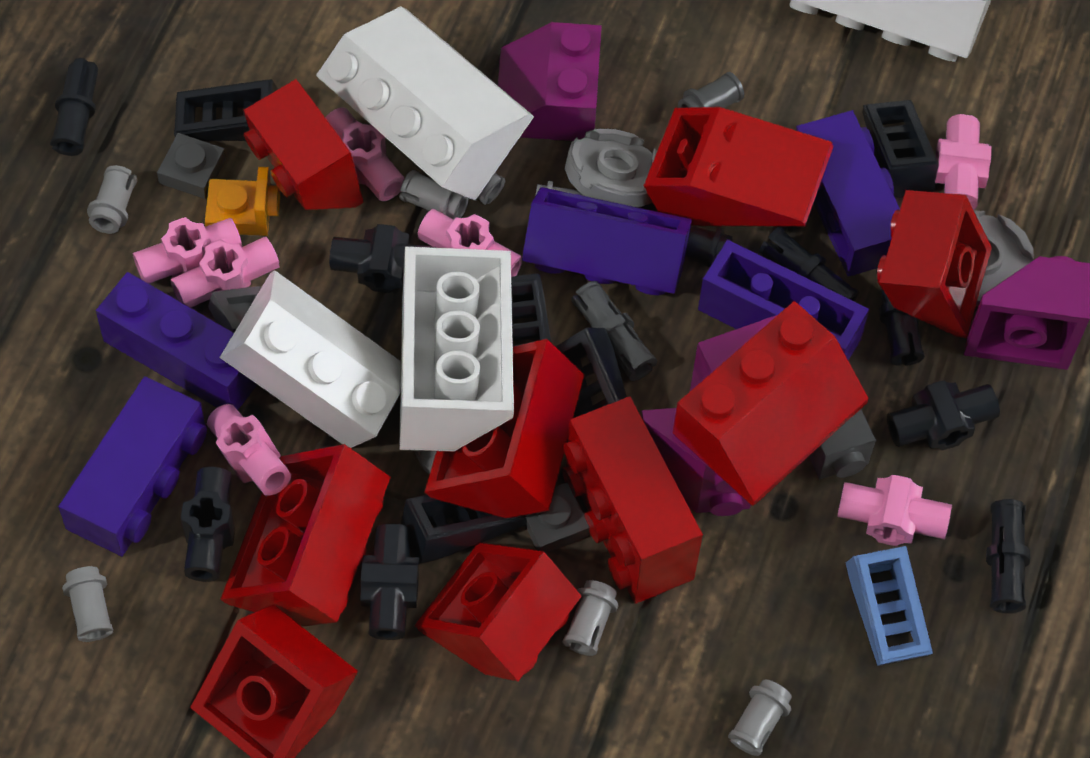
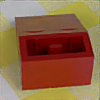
M722 107L675 108L643 186L658 212L692 219L691 225L805 226L834 146L831 141Z

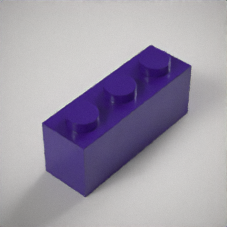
M853 110L796 126V131L831 141L834 146L815 197L814 205L847 277L876 269V265L881 257L888 253L892 239V216L900 208L894 197L891 175L885 167L880 168L874 156V143L869 130L866 127H860Z
M540 187L531 203L522 261L534 263L537 269L547 273H562L567 270L585 274L587 280L598 281L600 284H612L617 281L635 285L638 291L649 295H663L666 292L674 294L682 273L692 219Z
M728 239L703 278L698 306L699 311L735 329H739L776 316L795 301L836 337L848 360L861 340L869 308Z
M126 272L95 310L104 342L216 408L221 405L231 404L239 410L258 385L220 358L232 338L233 332L129 272Z
M144 376L58 506L66 530L123 557L132 542L138 543L150 526L151 512L160 497L166 499L174 490L179 479V468L188 454L195 455L205 440L207 427L204 422L201 402Z

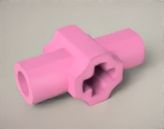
M341 107L330 112L325 118L350 150L359 184L368 186L380 201H388L401 192V186L405 178L386 156L385 136L371 124L367 125L358 122L347 108Z
M958 114L952 116L947 121L946 139L938 140L935 156L939 167L935 183L945 184L944 193L966 195L973 210H975L978 206V188H986L989 178L991 146L979 143L980 122L976 117Z
M431 209L419 226L418 239L432 247L511 251V277L517 276L521 268L522 256L495 242L494 237L489 232V221L476 214L467 218L456 217L452 219L435 209Z
M185 217L169 223L166 235L161 238L162 243L132 254L141 280L149 284L168 276L174 278L199 267V262L205 255V246L222 239L228 244H239L241 247L242 242L232 218L205 227L203 223H195Z
M267 237L258 239L243 247L239 244H228L221 239L205 246V255L199 262V267L170 279L177 300L192 308L209 300L212 292L247 288L251 285V280L280 268L277 254Z
M231 404L221 405L216 408L208 417L207 426L218 439L215 443L238 478L243 483L253 481L264 495L270 496L282 491L289 483L291 474L279 459L281 457L280 453L259 420L254 415L243 417L234 405Z
M891 475L887 478H877L876 488L844 482L837 517L868 523L866 534L874 537L879 543L898 546L899 544L912 543L914 533L945 540L952 504L921 498L923 487L916 485L911 478Z

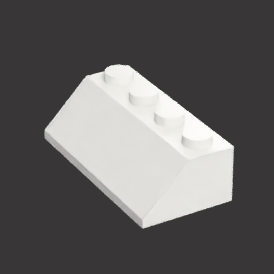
M791 0L789 6L798 11L817 15L819 9L836 14L835 22L852 29L863 30L865 24L883 30L881 37L890 42L909 46L911 40L930 46L929 54L947 61L956 62L958 56L967 58L971 53L991 0Z
M401 6L345 33L316 75L441 187L476 200L534 118L530 112L411 12Z
M405 247L402 295L400 450L456 451L513 418L511 251Z

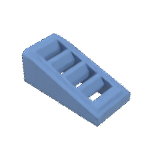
M903 546L857 555L845 562L851 587L877 666L933 654L907 547ZM890 570L893 580L872 584L870 574ZM897 590L900 600L877 604L876 594ZM904 611L906 621L882 625L880 615ZM905 632L911 633L914 642L888 647L885 636Z

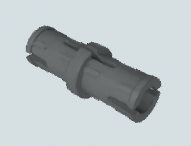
M598 281L588 282L576 291L578 295H573L571 302L584 315L592 328L606 329L615 352L616 360L631 381H636L649 374L653 370L651 367L656 366L658 360L634 331V322L627 313L622 314L615 307Z

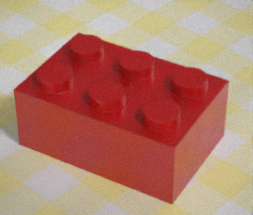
M630 396L570 419L568 442L564 443L567 464L562 468L563 479L565 483H568L574 497H581L588 511L584 516L590 527L589 532L596 543L604 542L611 556L608 559V567L617 587L620 590L627 588L632 600L637 604L694 580L703 533Z

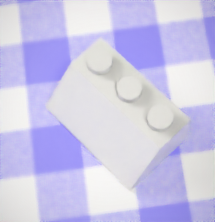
M275 270L269 274L220 356L226 363L338 442L346 444L350 448L377 436L401 393L400 360Z

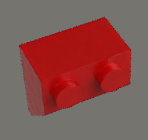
M297 79L243 110L249 127V131L244 133L245 140L258 160L267 157L274 166V169L270 170L271 175L285 197L294 194L305 210L356 208L364 203L350 150Z
M906 190L900 210L897 209L892 216V239L887 255H883L878 264V284L882 287L894 308L956 337L967 338L992 246L966 195Z
M479 543L415 626L421 633L483 674L519 682L521 677L534 667L539 653L553 634L566 624L570 611L582 595L544 551Z
M272 604L237 620L190 708L251 758H295L334 715L358 670Z

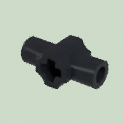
M377 224L376 227L365 230L364 239L333 237L329 265L330 270L357 273L358 283L366 285L372 291L390 293L392 290L402 288L405 247H437L410 244L409 234L398 230L396 226Z
M943 380L929 384L922 391L914 394L911 407L888 413L887 425L893 442L897 447L927 439L930 448L946 450L959 446L964 440L972 437L975 431L974 424L998 418L1000 416V408L996 394L990 384L960 392L956 382L948 383Z
M204 467L199 469L194 498L183 502L181 521L186 542L188 543L184 573L186 577L195 581L211 582L219 579L222 552L226 547L233 546L235 526L231 505H229L232 476L231 472L222 468ZM212 521V526L205 527V522Z
M382 524L377 526L374 538L373 556L363 555L361 606H370L368 634L380 640H398L403 638L406 630L407 608H417L419 557H410L411 529L401 524Z

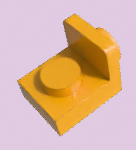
M258 166L257 181L209 179L205 227L232 218L239 235L268 236L270 216H279L280 189L277 185H271L269 167Z

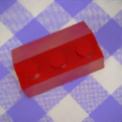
M793 301L677 402L673 434L750 505L754 506L863 408L869 398L836 337L798 303Z
M548 339L514 346L513 418L456 451H436L425 493L429 497L503 518L548 511L564 454V443H567L570 419H573L584 374Z
M346 444L285 455L279 458L291 474L290 481L277 494L270 496L261 494L220 598L221 601L230 606L251 612H257L274 604L301 626L338 622L340 614L348 603L349 589L358 565L362 562L363 555L366 554V543L374 521L382 510L383 497L391 478Z

